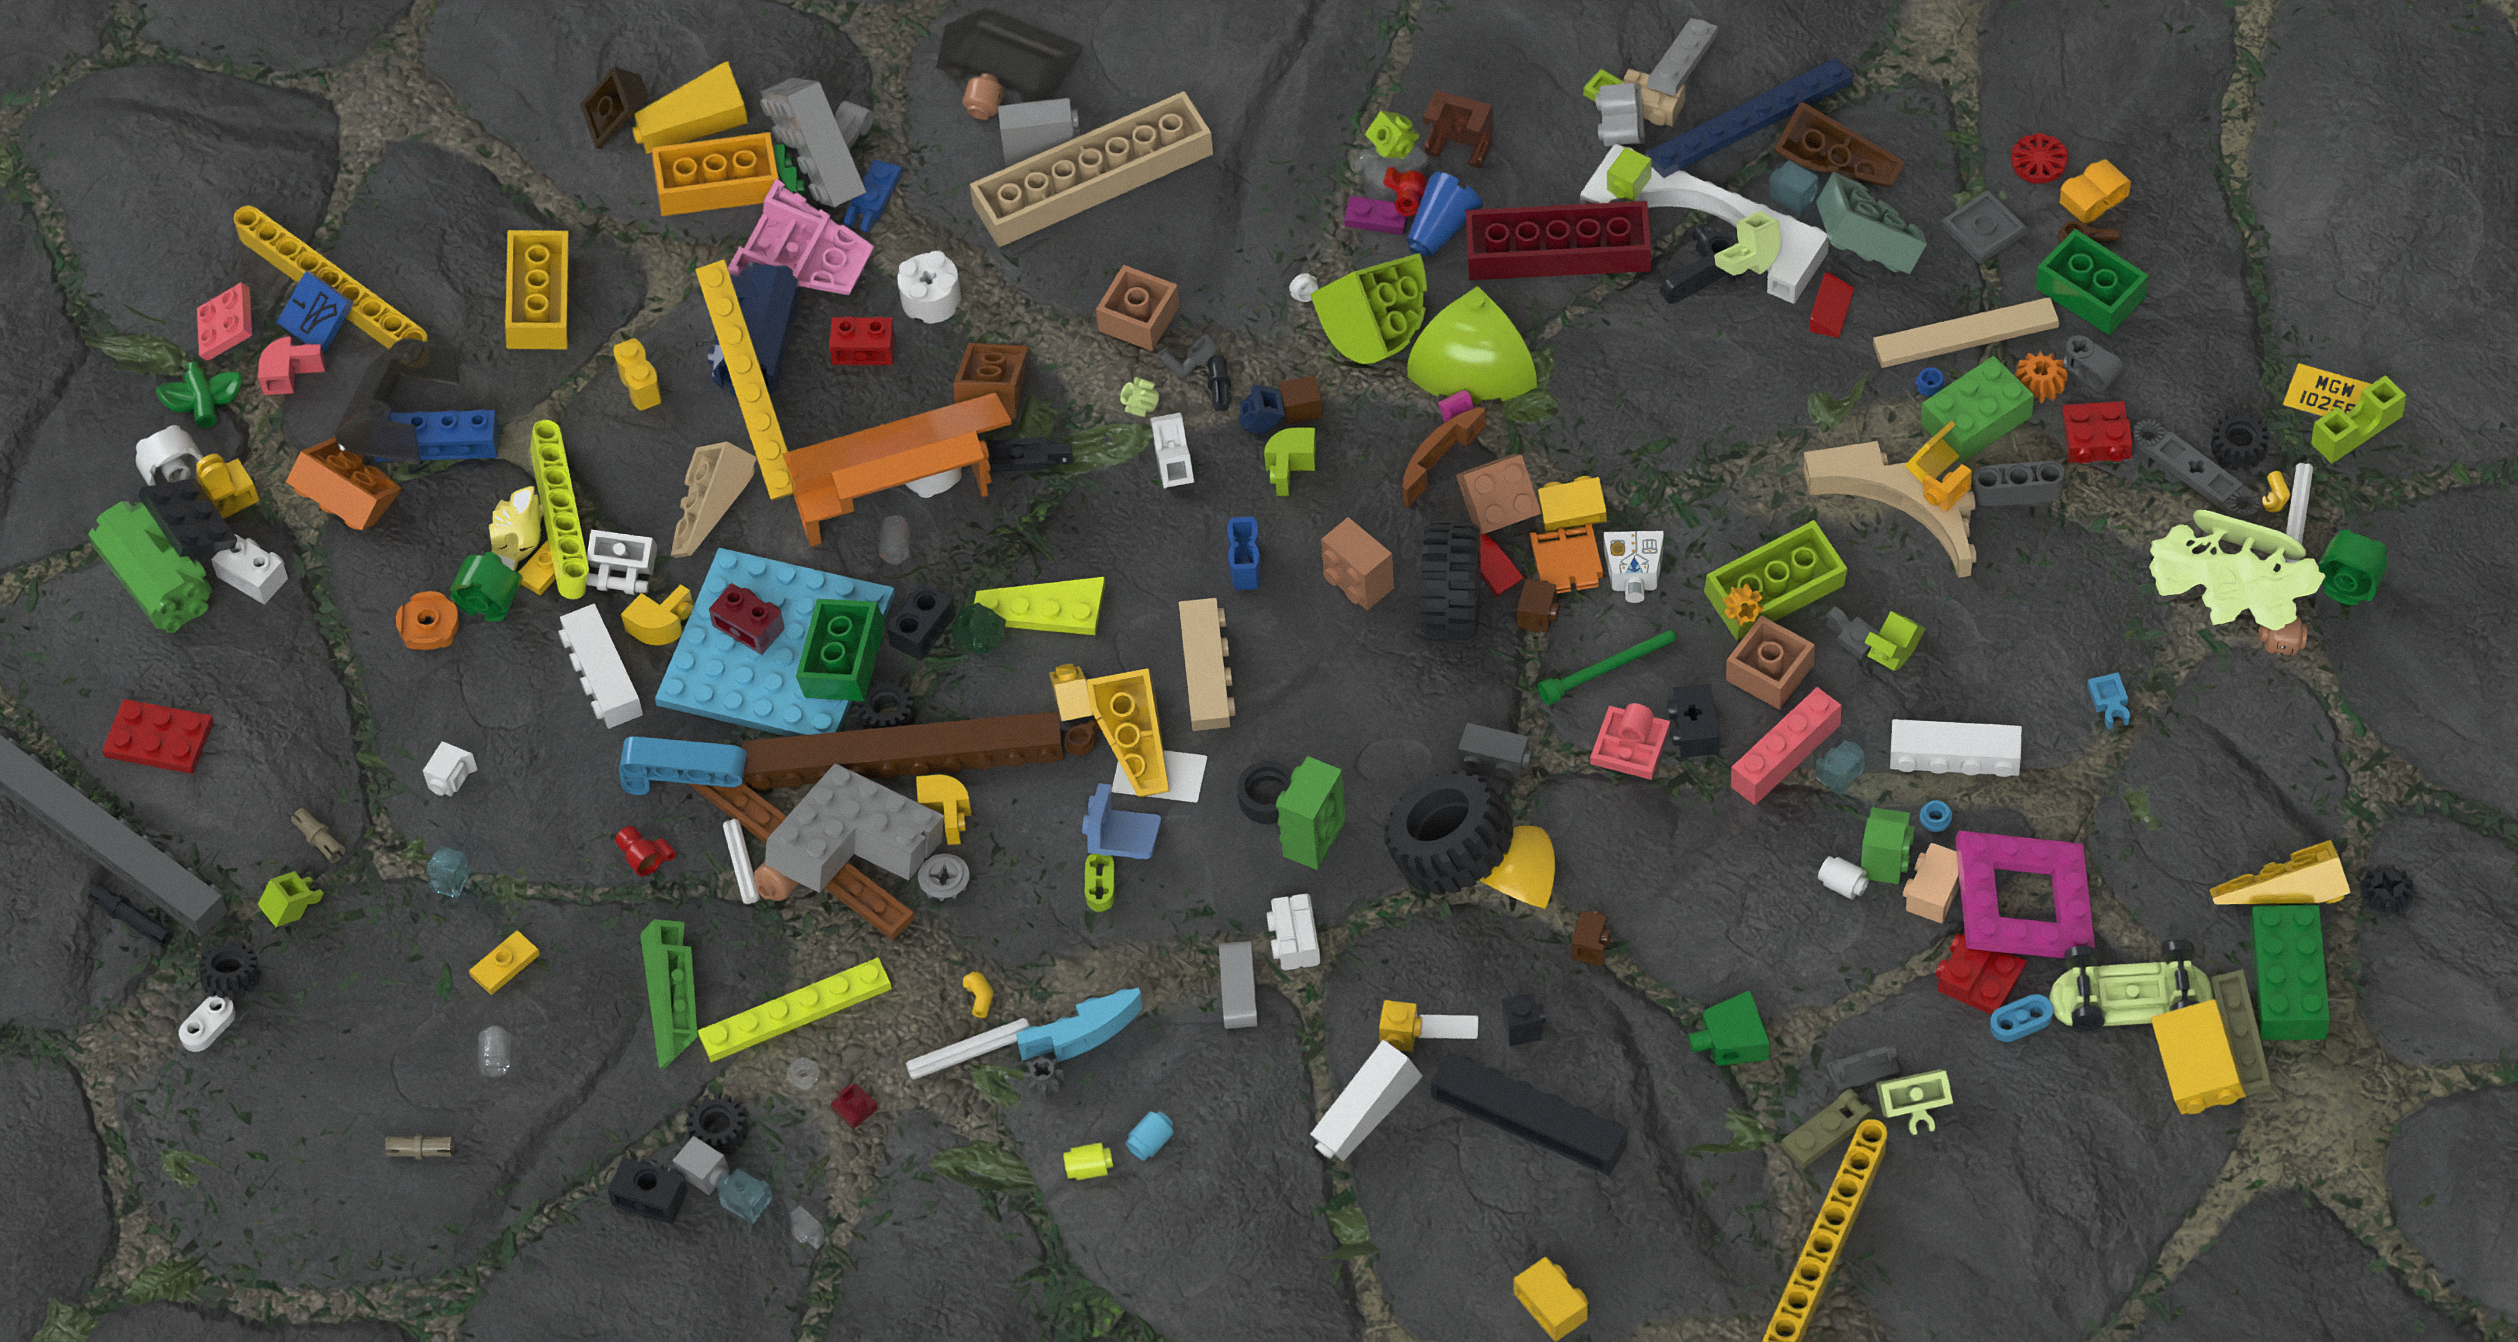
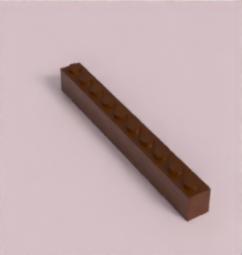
M1059 711L742 741L743 749L747 753L744 768L746 786L751 790L759 791L774 787L787 786L795 788L806 784H816L835 763L867 779L880 777L890 779L901 775L913 774L922 776L933 772L945 771L954 773L965 769L977 768L986 770L997 766L1017 767L1029 763L1040 762L1049 764L1054 761L1063 760Z

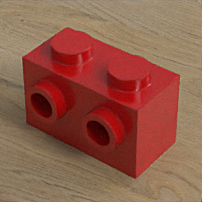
M851 316L832 318L829 344L832 364L893 365L896 338L893 318L881 316L873 318H854Z

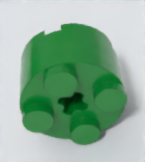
M2341 530L2338 535L2329 541L2318 564L2319 572L2325 575L2322 581V585L2325 587L2324 593L2331 599L2347 605H2358L2359 601L2367 600L2366 603L2371 601L2388 568L2386 546L2380 541H2373L2365 536L2355 534L2351 530Z
M485 552L483 556L470 555L464 559L449 589V591H452L450 598L458 608L475 617L478 612L486 615V621L499 622L505 619L521 587L523 576L501 563L502 559L495 553Z

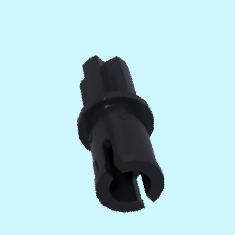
M1216 355L1210 357L1207 361L1209 370L1207 387L1211 391L1213 409L1225 412L1229 409L1230 404L1229 389L1231 387V379L1227 376V359Z

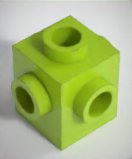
M1386 111L1379 112L1365 133L1376 146L1375 150L1387 159L1391 157L1404 159L1413 150L1414 144L1420 136L1412 128L1413 123L1408 118L1398 113Z

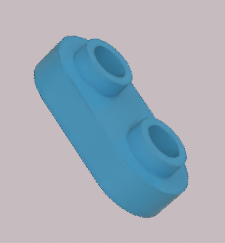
M2030 995L1995 1010L1991 1016V1034L1999 1041L2011 1042L2041 1030L2052 1021L2053 1005L2048 998L2042 995ZM2038 1013L2041 1015V1017L2034 1018L2031 1016V1014ZM2003 1025H2008L2011 1027V1029L2005 1030L2001 1027Z

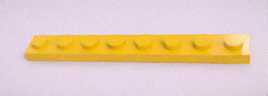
M721 260L697 268L695 270L770 499L774 501L792 495L791 480L782 455L788 452L726 261Z

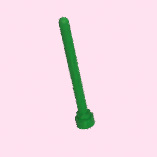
M1672 630L1663 632L1563 679L1547 678L1537 683L1540 697L1547 706L1561 700V696L1565 695V691L1676 640V633Z

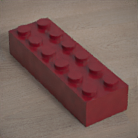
M1647 201L1466 210L1469 281L1651 271V244Z

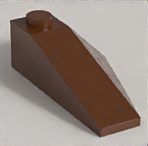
M1802 101L1791 115L1773 150L1776 154L1799 167L1829 174L1835 172L1847 178L1890 188L1905 163L1904 160Z

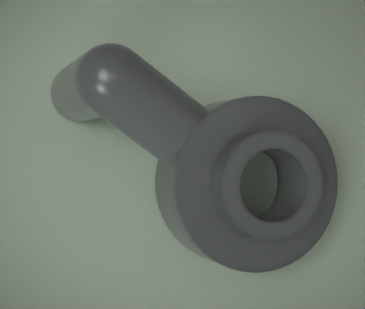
M1204 334L1192 344L1187 353L1188 358L1183 363H1180L1166 349L1161 350L1157 358L1179 378L1184 379L1197 365L1207 364L1210 357L1217 355L1218 343L1209 334Z

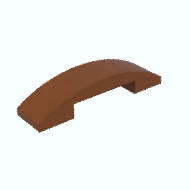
M1478 407L1455 416L1442 424L1424 440L1411 458L1404 475L1402 485L1403 505L1409 507L1428 488L1427 472L1457 441L1468 447L1486 429L1485 409Z

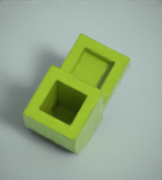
M1315 428L1284 429L1273 435L1267 442L1264 450L1266 470H1270V484H1276L1277 496H1289L1290 471H1315Z
M1890 611L1880 632L1870 631L1864 643L1872 647L1867 656L1896 671L1911 656L1926 628L1900 613Z

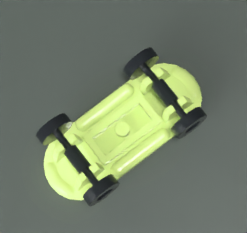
M2174 940L2164 944L2161 948L2164 962L2095 966L2098 962L2096 950L2090 946H2075L2064 953L2065 967L2070 970L2061 975L2054 983L2050 992V1002L2053 1005V1013L2058 1020L2066 1025L2073 1026L2077 1030L2091 1031L2102 1026L2152 1023L2151 1017L2213 1000L2214 990L2206 974L2192 965L2191 961L2195 958L2194 944L2187 940Z

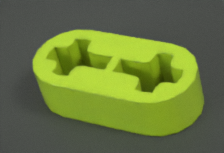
M1092 853L1085 862L1086 903L1094 911H1106L1114 904L1115 867L1111 855L1104 856ZM1100 863L1104 864L1103 876H1097L1096 868ZM1097 887H1103L1104 894L1102 899H1096Z

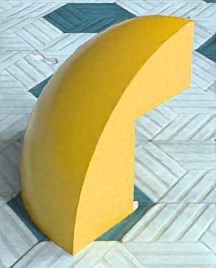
M1514 827L1513 838L1510 840L1511 846L1508 853L1503 854V862L1499 867L1495 866L1491 870L1492 874L1486 879L1483 877L1479 881L1513 898L1546 909L1555 874V857L1551 840L1541 827Z

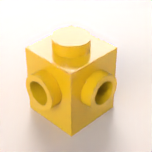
M1384 1000L1379 1025L1380 1043L1384 1040L1397 1050L1413 1052L1415 1037L1421 1036L1423 1017H1417V1004Z

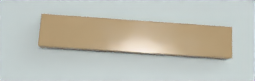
M2048 297L1873 338V346L1881 368L2058 328L2059 319L2052 301Z

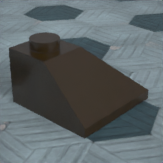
M613 67L580 104L595 148L601 149L649 97L640 74Z

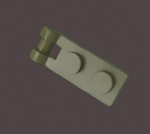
M1852 1088L1847 1089L1835 1102L1782 1139L1781 1147L1804 1169L1855 1132L1862 1122L1871 1119L1874 1111L1867 1104L1863 1105L1858 1100L1859 1095ZM1849 1109L1853 1115L1847 1119L1842 1113Z

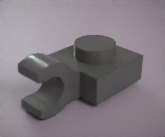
M1834 606L1826 614L1829 620L1825 625L1831 631L1839 634L1837 637L1838 645L1862 661L1872 648L1864 643L1870 631L1879 633V631L1858 616L1850 622L1845 613Z

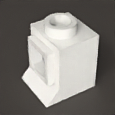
M442 741L425 766L423 773L428 788L437 795L446 794L452 796L454 792L459 790L468 774L477 771V766L472 753Z

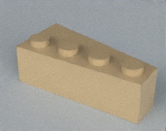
M1216 598L1179 602L1192 730L1230 727L1229 716L1236 715L1234 697L1227 698L1226 691L1227 686H1232L1230 667L1224 668L1223 657L1229 656L1227 637L1221 638L1220 627H1226L1224 608H1217Z

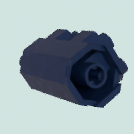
M749 262L743 271L738 274H730L768 391L770 390L771 394L777 388L801 291L798 278L793 276V270L788 266H772ZM714 331L715 347H710L708 352V364L713 365L712 382H715L721 388L724 387V384L731 388L730 393L737 397L716 331Z

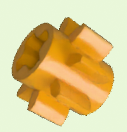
M1745 584L1743 588L1731 587L1728 598H1723L1724 603L1729 607L1724 612L1729 619L1735 617L1739 626H1742L1743 622L1751 621L1755 623L1758 613L1764 612L1763 607L1758 603L1762 596L1758 590L1752 592L1748 584Z

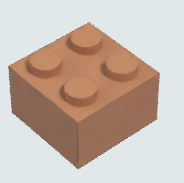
M1123 265L1096 308L1098 331L1153 351L1180 307L1178 285Z
M1512 454L1456 474L1471 521L1480 528V534H1486L1541 514L1522 454Z
M1349 517L1321 539L1323 575L1331 585H1337L1345 591L1346 596L1354 604L1359 603L1366 610H1369L1394 589L1392 553Z
M1760 616L1726 660V681L1780 710L1814 666L1815 644Z

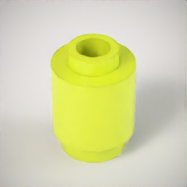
M1102 1142L1071 1148V1152L1063 1153L1068 1179L1076 1178L1079 1181L1108 1175L1107 1168L1113 1167L1110 1147L1103 1149Z

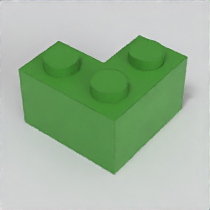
M1871 808L1870 818H1867L1861 861V868L1866 870V878L1869 880L1899 884L1901 872H1908L1910 845H1913L1915 826H1909L1910 813Z

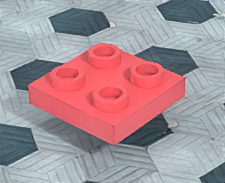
M242 282L197 308L199 356L209 361L252 336L250 287Z
M1632 703L1627 705L1626 709L1609 706L1590 757V764L1652 780L1670 730V721L1654 717L1653 712L1641 704Z

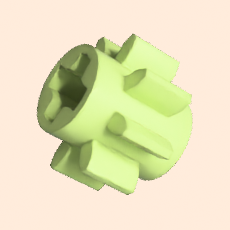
M1137 377L1134 378V383H1126L1121 391V402L1127 405L1125 412L1145 417L1146 411L1152 412L1159 401V394L1157 390L1153 389L1155 383Z

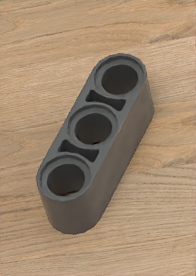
M2055 461L1980 467L1974 473L1973 494L1975 502L1981 506L1989 507L2057 500L2063 492L2064 469L2063 466Z

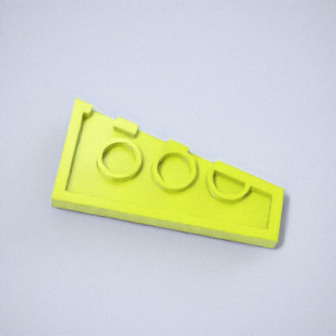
M1105 577L977 591L971 616L972 624L1096 635L1106 584Z

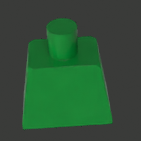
M1750 991L1706 1009L1702 1013L1703 1030L1687 1034L1691 1052L1696 1053L1710 1049L1715 1064L1719 1066L1769 1059V1041Z

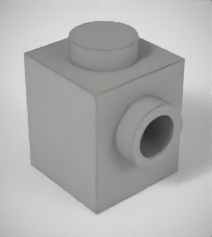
M695 1136L689 1140L673 1159L676 1170L684 1176L685 1180L708 1195L725 1182L730 1171L724 1155Z

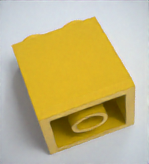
M2216 999L2151 1017L2174 1101L2181 1115L2186 1113L2197 1114L2204 1111L2205 1108L2218 1104L2229 1105L2240 1098L2246 1097L2230 1030Z

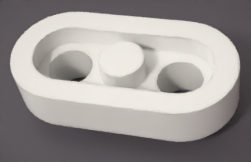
M217 995L213 998L208 997L183 1022L179 1029V1037L187 1050L198 1052L206 1049L233 1022L236 1012L229 997L225 996L224 999L219 998ZM222 1006L219 1010L213 1011L214 1008ZM200 1029L197 1033L191 1034L192 1030Z

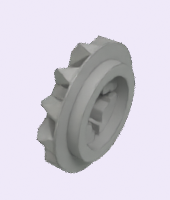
M938 854L932 856L919 869L918 881L920 888L929 898L936 897L941 901L949 897L955 899L958 893L966 891V885L970 881L968 866L956 855ZM944 869H946L950 879H947L946 884L942 886L938 878L942 877Z

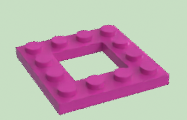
M1968 831L1958 832L1955 840L1967 949L2064 958L2065 951L2075 946H2090L2095 949L2083 844ZM1994 869L2051 875L2056 923L1999 917Z

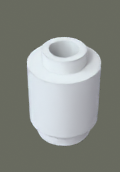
M1827 857L1818 874V879L1823 881L1825 887L1849 899L1855 898L1856 895L1862 896L1869 883V879L1866 878V870L1840 857Z

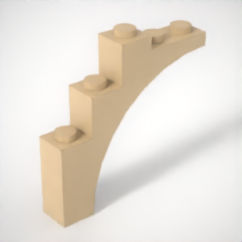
M1878 441L1804 452L1803 470L1809 495L1833 493L1858 495L1882 501L1898 508L1921 522L1941 542L1951 557L1958 578L1971 576L1972 563H1976L1974 544H1968L1967 537L1970 536L1968 524L1970 523L1971 510L1975 509V499L1972 491H1968L1948 512L1939 506L1931 505L1923 496V484L1904 466L1906 463L1888 465L1886 452H1880Z

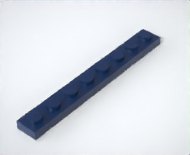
M1835 57L1647 151L1646 157L1651 158V167L1665 178L1793 114L1801 101L1811 105L1853 84L1854 74Z

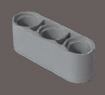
M1251 941L1219 943L1225 1029L1257 1027Z

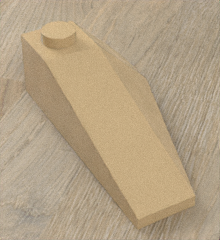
M729 442L696 448L685 478V484L689 486L688 496L681 499L680 508L684 509L685 512L684 517L676 525L671 556L679 558L691 556L752 479L755 471L753 467L757 457Z

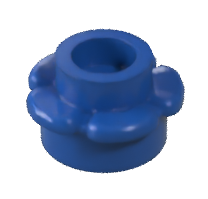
M1926 368L1920 372L1915 384L1918 386L1919 393L1924 396H1933L1946 386V379L1940 370Z

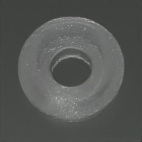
M798 1058L789 1066L787 1078L794 1088L807 1090L818 1083L820 1070L814 1061L808 1058ZM802 1073L809 1074L807 1077L799 1078Z

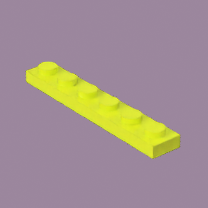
M875 958L698 1030V1035L710 1062H714L892 989L891 983L879 958Z

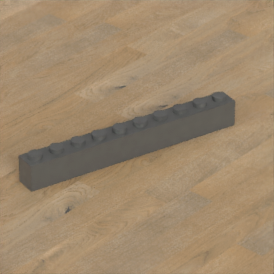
M0 735V792L202 938L228 912L223 900L225 895L217 886L205 884L195 870L190 867L187 869L179 865L176 857L170 852L165 851L163 853L158 850L156 844L148 836L136 834L133 827L126 820L114 818L105 805L100 802L95 804L89 800V796L83 789L78 786L71 787L58 771H49L36 755H27L14 739H5Z

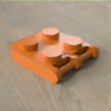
M1585 523V527L1564 530V527L1557 528L1556 532L1538 535L1536 532L1529 533L1540 582L1555 584L1557 586V594L1571 592L1570 583H1575L1577 590L1599 587L1598 579L1603 578V570L1591 523ZM1586 533L1583 536L1566 538V536ZM1552 538H1558V539H1559V540H1553V541H1547V542L1538 543V541H1540V540H1546V539H1552Z

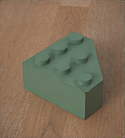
M1833 172L1816 201L1830 243L1840 250L1850 249L1855 251L1861 258L1867 261H1873V259L1879 261L1891 271L1899 272L1901 270L1910 274L1927 245L1922 230L1914 224H1910L1907 227L1906 223L1898 217L1900 213L1883 200H1879L1876 203L1875 199L1867 193L1868 189L1861 183Z

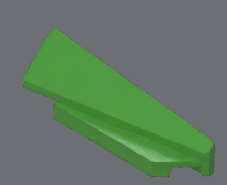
M654 919L642 931L641 944L658 1065L660 1069H665L698 1037L691 947L683 946L684 922Z

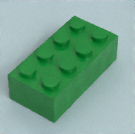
M2319 905L2252 906L2249 929L2260 1039L2326 1040L2330 1018Z

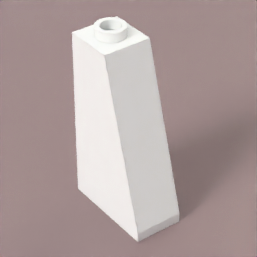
M1382 1040L1311 1132V1136L1317 1141L1315 1148L1329 1159L1335 1155L1344 1161L1422 1078L1421 1073L1411 1060L1389 1043Z

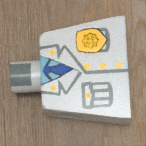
M1663 531L1604 532V556L1612 589L1615 591H1625V598L1628 602H1641L1644 600V590L1657 589L1663 557Z

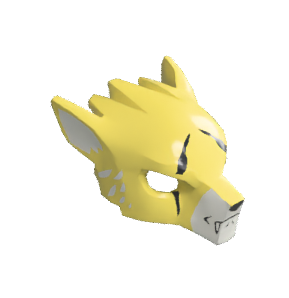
M533 486L515 491L511 494L509 502L499 501L495 511H493V523L489 525L492 553L497 554L502 559L501 563L514 571L517 568L518 562L528 557L537 548L540 541V523L543 519L541 505H539L538 495L534 496L535 487Z

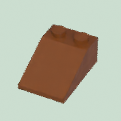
M968 343L954 381V404L996 392L1010 419H1015L1021 402L1029 346Z

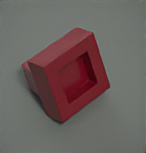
M856 1083L852 1086L850 1084L839 1092V1097L831 1102L832 1110L853 1130L878 1110L877 1103Z

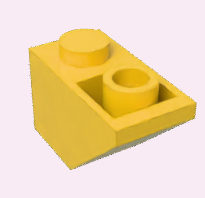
M1065 664L1056 667L1055 672L1049 673L1061 721L1093 715L1086 680L1080 666L1074 667V664Z

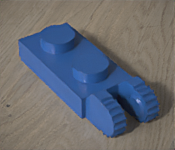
M876 159L873 160L862 181L866 193L852 200L844 218V226L852 228L859 215L863 214L861 231L870 232L876 220L880 219L902 176L901 166Z

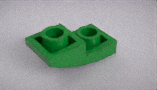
M785 144L773 145L778 180L784 183V188L793 194L797 192L802 197H805L804 179L798 178L797 168L793 167L792 156H787Z

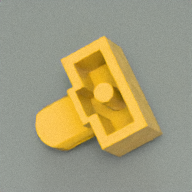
M210 454L203 457L196 464L199 476L196 477V480L223 519L259 501L254 483L238 458L225 463L220 455Z

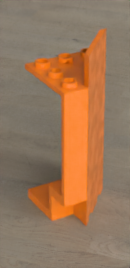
M996 392L783 453L782 455L791 480L794 499L809 546L822 544L819 521L853 512V498L967 465L972 466L981 496H988L987 484L991 483L990 466L987 459L989 458V453L985 441H979L977 434L1012 424Z

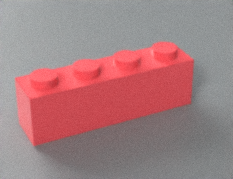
M1816 687L1731 767V788L1753 805H1756L1840 726L1841 704Z

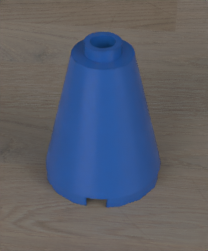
M1434 172L1428 180L1407 237V243L1410 245L1409 250L1413 254L1420 253L1421 258L1433 256L1466 225V210H1478L1482 207L1483 202L1479 195L1468 185L1465 190L1456 185L1459 179L1443 172Z

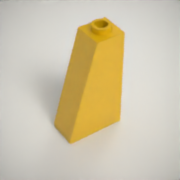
M728 62L716 66L635 113L637 126L632 127L636 143H642L646 154L652 153L653 147L681 144L747 124L745 106Z

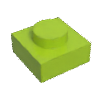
M1600 69L1584 86L1583 95L1596 102V94L1600 93V86L1618 85L1623 81Z

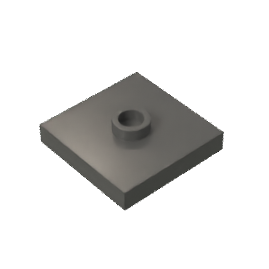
M1989 190L1941 220V227L1979 264H1982L2027 234V227Z

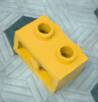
M1582 476L1574 479V482L1566 484L1551 482L1538 489V500L1545 533L1556 532L1557 528L1564 527V530L1583 527L1585 523L1593 525L1607 522L1599 477Z
M1544 1257L1513 1279L1514 1295L1556 1342L1587 1321L1588 1300L1580 1289L1572 1288L1567 1282L1568 1278L1558 1264L1553 1266L1547 1257Z

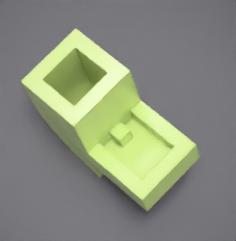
M1758 211L1736 222L1738 244L1714 255L1716 266L1734 276L1746 272L1747 269L1761 274L1772 265L1778 255L1781 245L1779 221L1762 211Z

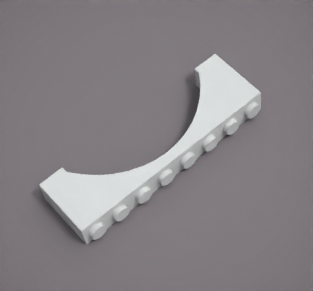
M1617 144L1613 145L1581 192L1580 204L1631 202L1625 198H1618L1607 191V171L1624 147ZM1651 167L1650 180L1634 200L1647 201L1648 208L1676 206L1702 210L1728 221L1736 228L1737 221L1758 211H1762L1777 219L1780 226L1781 245L1775 261L1767 269V293L1795 304L1828 253L1829 238L1827 233L1820 228L1811 227L1797 221L1792 216L1773 211L1766 205L1754 203L1737 193L1728 192L1711 182L1702 181L1683 170L1663 178Z

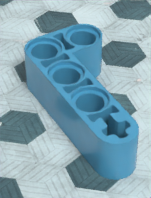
M628 737L624 740L619 766L621 787L625 792L633 795L647 794L650 790L651 780L736 787L742 784L747 753L743 748L734 745L648 737Z

